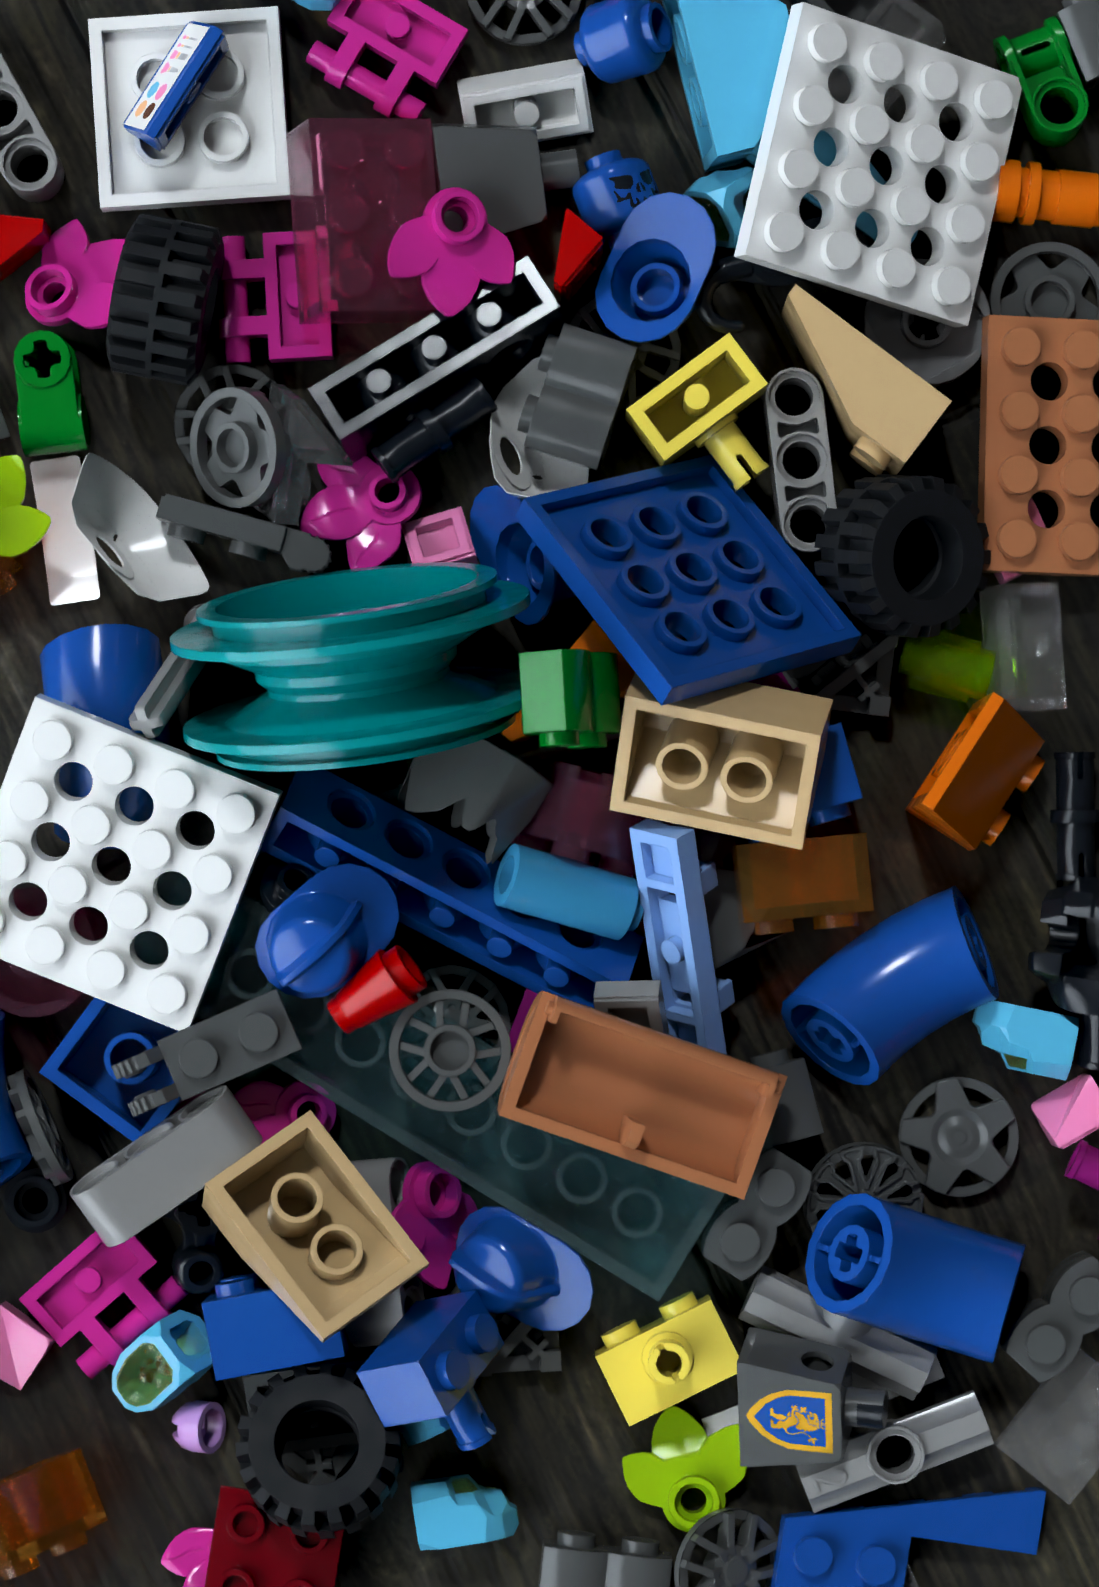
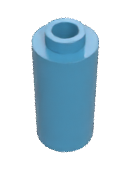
M514 843L507 849L496 874L494 884V902L496 906L599 936L620 940L628 930L634 931L638 927L643 916L644 909L640 904L639 888L635 878Z

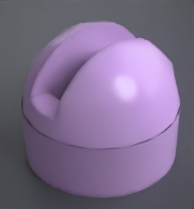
M199 1400L186 1402L172 1416V1423L178 1425L177 1430L172 1435L181 1448L191 1452L212 1454L220 1448L226 1432V1416L219 1403Z

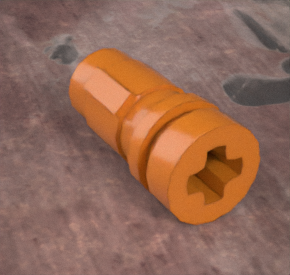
M1006 159L1005 165L1000 166L998 194L992 222L1012 224L1014 219L1018 218L1020 225L1032 226L1035 220L1048 221L1053 225L1088 229L1099 227V174L1066 169L1045 170L1042 169L1040 162L1028 161L1026 166L1022 167L1020 160Z

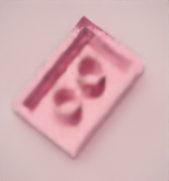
M308 118L286 134L299 324L418 322L435 312L437 309L430 303L422 287L421 276L393 278L389 275L387 266L388 250L398 228L406 221L423 216L426 204L436 194L431 119Z

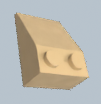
M795 284L786 298L781 315L810 373L820 382L824 401L843 439L854 447L849 456L875 476L882 474L884 470L890 475H897L952 400Z
M311 1110L205 1183L202 1201L204 1210L239 1256L322 1343L429 1266V1262Z

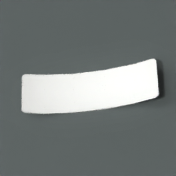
M77 455L33 461L30 464L37 509L51 518L50 527L42 538L49 599L50 604L53 606L95 600L100 597L94 547L76 527L71 507V499L81 469L80 457Z

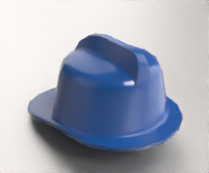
M667 192L647 198L632 210L624 222L609 258L601 271L595 290L597 311L605 326L621 339L638 343L660 340L676 331L696 309L699 294L712 267L717 247L715 226L705 207L690 196Z
M500 485L485 487L475 497L470 512V536L476 556L481 565L496 569L498 580L515 582L529 589L530 605L514 616L525 625L538 624L548 615L551 606L564 603L569 598L576 597V595L514 517L523 500L506 493Z
M346 863L325 868L309 878L275 908L262 923L255 944L259 967L271 984L288 995L309 999L325 997L346 985L378 949L384 950L393 939L399 920L395 893L387 880L370 867Z
M485 1206L469 1214L460 1226L456 1250L453 1251L449 1264L454 1268L455 1282L460 1292L477 1290L489 1313H507L522 1323L537 1329L561 1331L579 1323L591 1308L594 1294L591 1272L580 1254L561 1239L532 1224L521 1215L500 1206Z

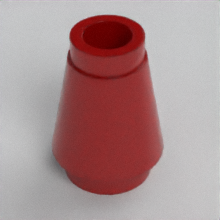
M395 945L387 952L383 949H378L336 994V997L327 1002V1008L338 1026L345 1033L351 1034L358 1028H363L418 1002L417 994L427 987V982L415 961L401 946Z

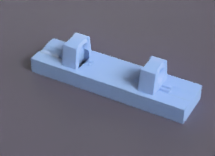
M645 819L631 826L629 831L640 904L644 909L642 917L652 980H661L669 1034L727 1055L721 1012L735 1003L733 984L730 979L725 980L715 976L704 895L718 886L715 862H705L698 859L694 829Z

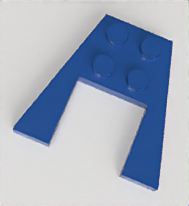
M1027 1487L1025 1490L1001 1493L990 1491L962 1494V1497L927 1501L917 1499L899 1501V1504L872 1507L861 1505L825 1509L816 1513L806 1511L782 1514L770 1587H904L911 1537L1037 1555L1046 1491L1041 1487Z

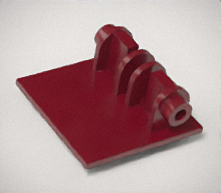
M221 1485L205 1587H335L344 1529L334 1531L335 1538L320 1539L319 1534L308 1532L307 1538L295 1535L290 1527L282 1525L280 1528L269 1520L262 1508H258L248 1489Z

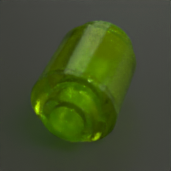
M940 631L939 636L931 638L906 637L898 673L909 675L908 689L967 703L969 697L980 700L986 696L994 669L996 651L982 648V641Z

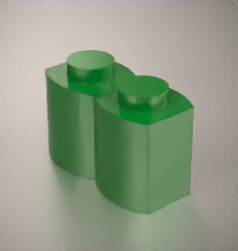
M557 649L518 653L524 735H539L540 747L568 746V749L607 747V735L620 734L621 705L618 654L590 652L589 650Z

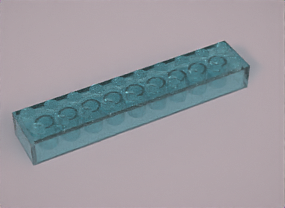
M168 871L161 874L158 878L157 890L160 897L166 903L178 906L189 902L192 889L190 882L184 875L179 872ZM246 890L243 893L196 1017L202 1021L277 989L267 980L259 967L255 949L259 928L270 913L264 907L261 899ZM145 931L139 933L135 938L134 949L140 960L150 965H158L167 960L169 953L168 945L160 934ZM342 988L325 997L309 999L288 995L278 989L303 1045V1049L275 1060L271 1064L539 1229L561 1239L578 1253L656 1301H660L725 1193L499 1116L497 1108L503 1082L487 1100L470 1109L445 1112L425 1107L404 1092L398 1084L390 1065L389 1042L391 1033L398 1017L407 1007L363 1028H358L351 1034H347L338 1026L327 1008V1002L336 997V994ZM432 1004L423 1007L413 1015V1017L436 1027V1007ZM444 1012L445 1024L459 1025L458 1020ZM407 1024L404 1027L401 1041L424 1047L429 1035ZM481 1034L473 1037L477 1050L499 1047V1045ZM400 1050L402 1068L406 1075H408L424 1057ZM501 1055L476 1059V1062L490 1080L497 1072ZM428 1066L414 1079L412 1085L424 1094H427L439 1077V1074L435 1073ZM471 1069L459 1075L470 1097L485 1088ZM449 1077L434 1097L444 1101L461 1100Z

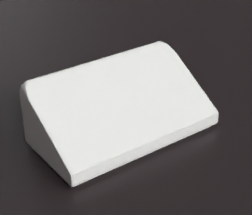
M578 59L463 78L457 81L464 124L533 127L536 129L538 142L594 132L585 72Z

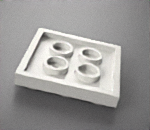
M278 6L88 19L99 200L102 212L292 200L281 24ZM191 21L214 25L224 31L229 50L165 150L158 151L126 131L123 127L124 121L185 25Z

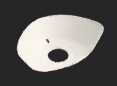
M540 357L530 361L503 387L494 401L498 410L493 413L491 412L489 446L494 478L506 493L523 499L586 484L589 478V468L525 447L524 443L527 433L517 430L528 395L531 394L539 397L545 383L547 373L538 370ZM502 438L508 439L518 454L520 460V473L518 475L512 473L503 460L500 449V440ZM534 475L541 476L542 479H541V480L534 479L533 476H534Z
M88 453L80 469L71 499V507L76 527L95 548L106 564L137 595L159 602L197 596L208 592L210 587L208 580L184 540L167 535L169 523L159 521L156 518L158 506L147 492L112 463L96 454ZM115 534L118 535L116 541L113 539ZM96 537L103 540L114 551L122 567L118 566L107 556L100 547Z

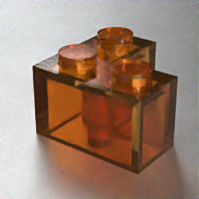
M866 833L805 838L802 850L766 842L731 847L739 924L754 923L755 935L794 932L793 919L813 917L814 930L859 925L858 912L874 911Z
M81 1448L44 1458L0 1479V1577H3V1580L15 1578L39 1567L40 1563L37 1555L50 1549L52 1557L88 1543L85 1531L108 1520Z

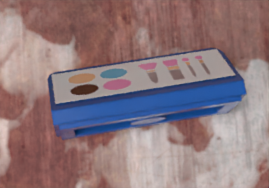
M191 21L185 25L125 119L123 127L126 131L158 151L165 150L229 50L223 30L214 25Z

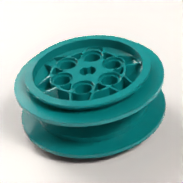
M431 562L374 566L308 575L243 589L213 599L196 610L197 621L178 629L170 636L171 652L179 657L190 660L224 662L255 673L256 682L267 691L224 703L191 718L183 726L184 742L194 749L216 753L217 760L221 764L232 768L251 771L292 772L349 768L404 760L458 748L498 734L515 722V712L521 710L519 670L489 666H450V664L458 654V644L483 627L508 619L525 610L531 602L530 591L524 585L498 580L496 569L486 565Z

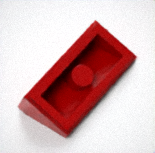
M569 209L565 211L554 277V297L561 307L563 305L566 306L599 268L603 259V237Z

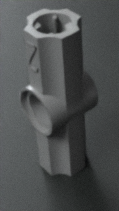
M762 1265L757 1273L738 1319L760 1329L845 1348L852 1355L853 1373L912 1401L920 1393L937 1355L936 1346L829 1312L816 1303L807 1285Z
M970 1390L901 1418L887 1419L885 1429L869 1428L867 1431L851 1436L844 1458L837 1463L795 1466L813 1513H816L889 1484L907 1483L922 1471L992 1445L994 1441L975 1392ZM898 1435L909 1440L910 1453L904 1463L897 1467H886L877 1462V1447L883 1439L888 1436Z

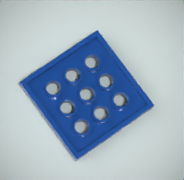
M712 455L526 497L521 502L514 516L661 706L851 653L862 636L742 488L738 491L734 489L733 483ZM685 637L687 641L681 640L679 638Z

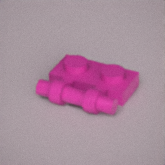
M341 0L333 8L327 23L328 26L345 35V40L338 51L317 40L310 49L305 62L325 73L324 81L340 90L347 86L375 102L373 109L388 118L395 114L415 126L422 117L427 104L407 93L414 77H417L437 89L469 36V30L419 0ZM366 48L395 64L387 80L358 64Z
M326 229L262 233L264 258L246 259L244 236L222 237L224 243V267L221 285L224 318L218 319L217 322L218 340L225 341L226 364H251L250 340L256 338H268L269 360L271 363L334 360L328 236ZM265 281L267 315L249 316L247 283Z
M95 1231L22 1295L19 1300L60 1347L79 1331L85 1335L92 1343V1346L76 1359V1363L89 1378L93 1379L109 1364L115 1367L119 1355L151 1326L172 1314L171 1309L189 1293L180 1287L173 1275L155 1290H152L145 1283L141 1276L153 1267L159 1259L137 1234L124 1243L114 1247H107ZM124 1292L136 1307L110 1329L99 1318L98 1314Z

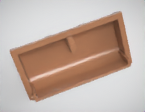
M542 990L535 997L519 1034L502 1084L497 1111L499 1116L744 1200L788 1076Z

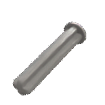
M203 604L195 605L188 611L184 618V626L197 621L196 610ZM170 652L128 718L132 730L142 731L146 738L158 737L207 661L190 660Z

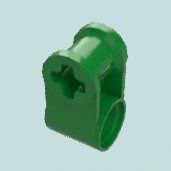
M1052 16L1044 19L1043 27L1012 39H1008L1005 35L993 39L994 51L1000 70L1019 77L1022 91L1018 107L1031 137L1041 145L1052 148L1065 146L1074 140L1087 116L1089 102L1087 93L1074 65L1068 39L1059 20ZM1050 100L1062 101L1071 109L1073 119L1065 124L1051 123L1042 114L1041 105Z
M37 330L28 333L18 342L14 350L13 360L18 393V427L25 457L89 450V422L84 396L81 391L78 359L75 350L67 341L51 331ZM47 346L52 353L61 357V363L52 365L50 376L45 378L42 372L31 367L32 360L41 358L42 348Z

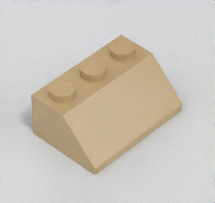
M635 672L625 695L609 810L802 850L823 763L834 699L744 682L661 706Z

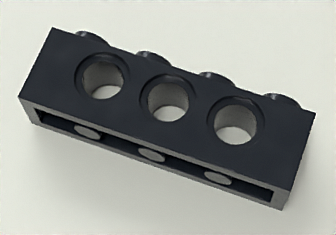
M527 255L515 263L513 279L510 284L498 285L484 281L478 285L477 291L470 303L455 316L446 317L436 310L309 387V393L319 414L352 464L369 454L372 448H377L417 419L414 412L424 405L431 409L466 384L473 376L481 384L486 383L542 349L549 333L560 336L565 323L561 306Z

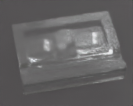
M1080 1348L1072 1362L1060 1374L1041 1383L994 1442L1001 1451L1006 1453L1069 1505L1099 1469V1363Z

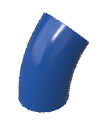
M100 624L81 627L64 633L46 644L40 654L44 695L132 730L128 718L163 664L159 638L148 629L129 624ZM168 721L161 734L153 739L171 746L170 722ZM68 762L61 767L59 772V783L67 794L73 797H84L90 793L93 779L90 771L84 765L77 762ZM133 786L125 788L120 795V808L127 818L138 822L150 819L154 803L146 790ZM54 823V833L62 841L70 843L67 831L61 825ZM105 847V848H103V849H119V848H116V847Z
M952 886L889 916L830 956L782 1002L781 1015L790 1035L816 1064L835 1077L851 1084L869 1086L877 1081L910 1048L953 1019L999 998V989L995 971L979 926L961 891L956 886Z
M867 1193L849 1194L832 1204L818 1221L808 1244L805 1271L808 1289L819 1306L831 1313L993 1363L1010 1309L1026 1245L921 1213Z

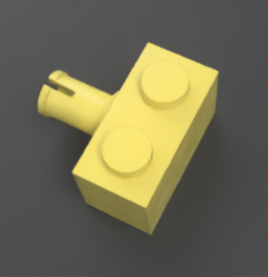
M730 332L626 409L625 420L660 466L671 464L695 445L698 448L705 446L733 483L736 491L745 487L751 480V477L737 459L742 461L754 479L769 468L767 462L762 460L735 424V421L739 418L737 414L765 393L768 383Z
M693 1291L684 1293L658 1307L662 1315L661 1318L639 1328L636 1320L633 1319L601 1335L605 1346L594 1350L595 1358L629 1427L737 1374L739 1355L709 1294L697 1300Z

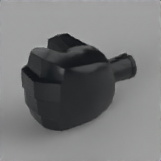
M1079 876L1072 885L1051 889L1044 897L1040 922L1047 923L1049 926V944L1045 950L1029 953L1028 970L1048 985L1052 1000L1058 1007L1081 1014L1080 1047L1077 1064L1086 1069L1099 1070V878Z

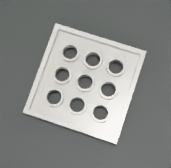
M806 2L792 5L734 257L955 328L968 326L997 201L1000 166L1005 165L1022 91L1019 77ZM834 68L842 70L850 81V95L845 103L836 101L828 88V79ZM890 87L897 89L905 100L906 110L900 122L892 120L884 108V97ZM945 106L952 108L960 120V131L954 141L947 139L939 126V117ZM821 130L827 132L833 138L836 145V156L830 166L822 164L814 152V140ZM877 149L883 151L891 162V175L884 185L878 183L870 171V159ZM931 168L937 169L943 175L946 182V192L939 203L933 201L925 189V178ZM807 193L817 198L822 209L821 221L815 229L806 226L799 213L801 199ZM863 211L870 214L877 225V237L870 247L863 245L859 241L855 231L856 220ZM917 230L926 233L932 244V254L925 265L917 262L911 252V240Z
M41 693L34 698L0 789V959L177 1031L192 1026L283 791L153 738H146L143 734ZM77 762L84 765L90 771L93 785L87 796L73 797L62 789L59 783V772L65 763ZM140 787L150 794L154 803L150 819L138 822L127 818L123 814L119 799L125 788ZM199 811L206 814L212 820L215 834L211 843L204 846H196L184 839L180 831V821L185 813ZM47 822L57 823L67 831L70 838V846L65 855L52 857L42 852L36 841L37 830L41 824ZM116 847L127 854L131 863V870L126 879L111 881L99 872L97 856L101 849ZM168 871H175L184 875L190 882L192 889L189 902L178 906L166 903L160 897L157 890L159 876ZM30 882L43 889L47 897V907L42 915L28 916L16 907L14 891L18 884ZM94 907L104 914L107 919L108 930L103 939L96 941L87 940L77 932L74 925V916L78 909ZM145 931L160 934L168 945L169 953L167 960L158 965H150L140 960L134 949L136 936Z

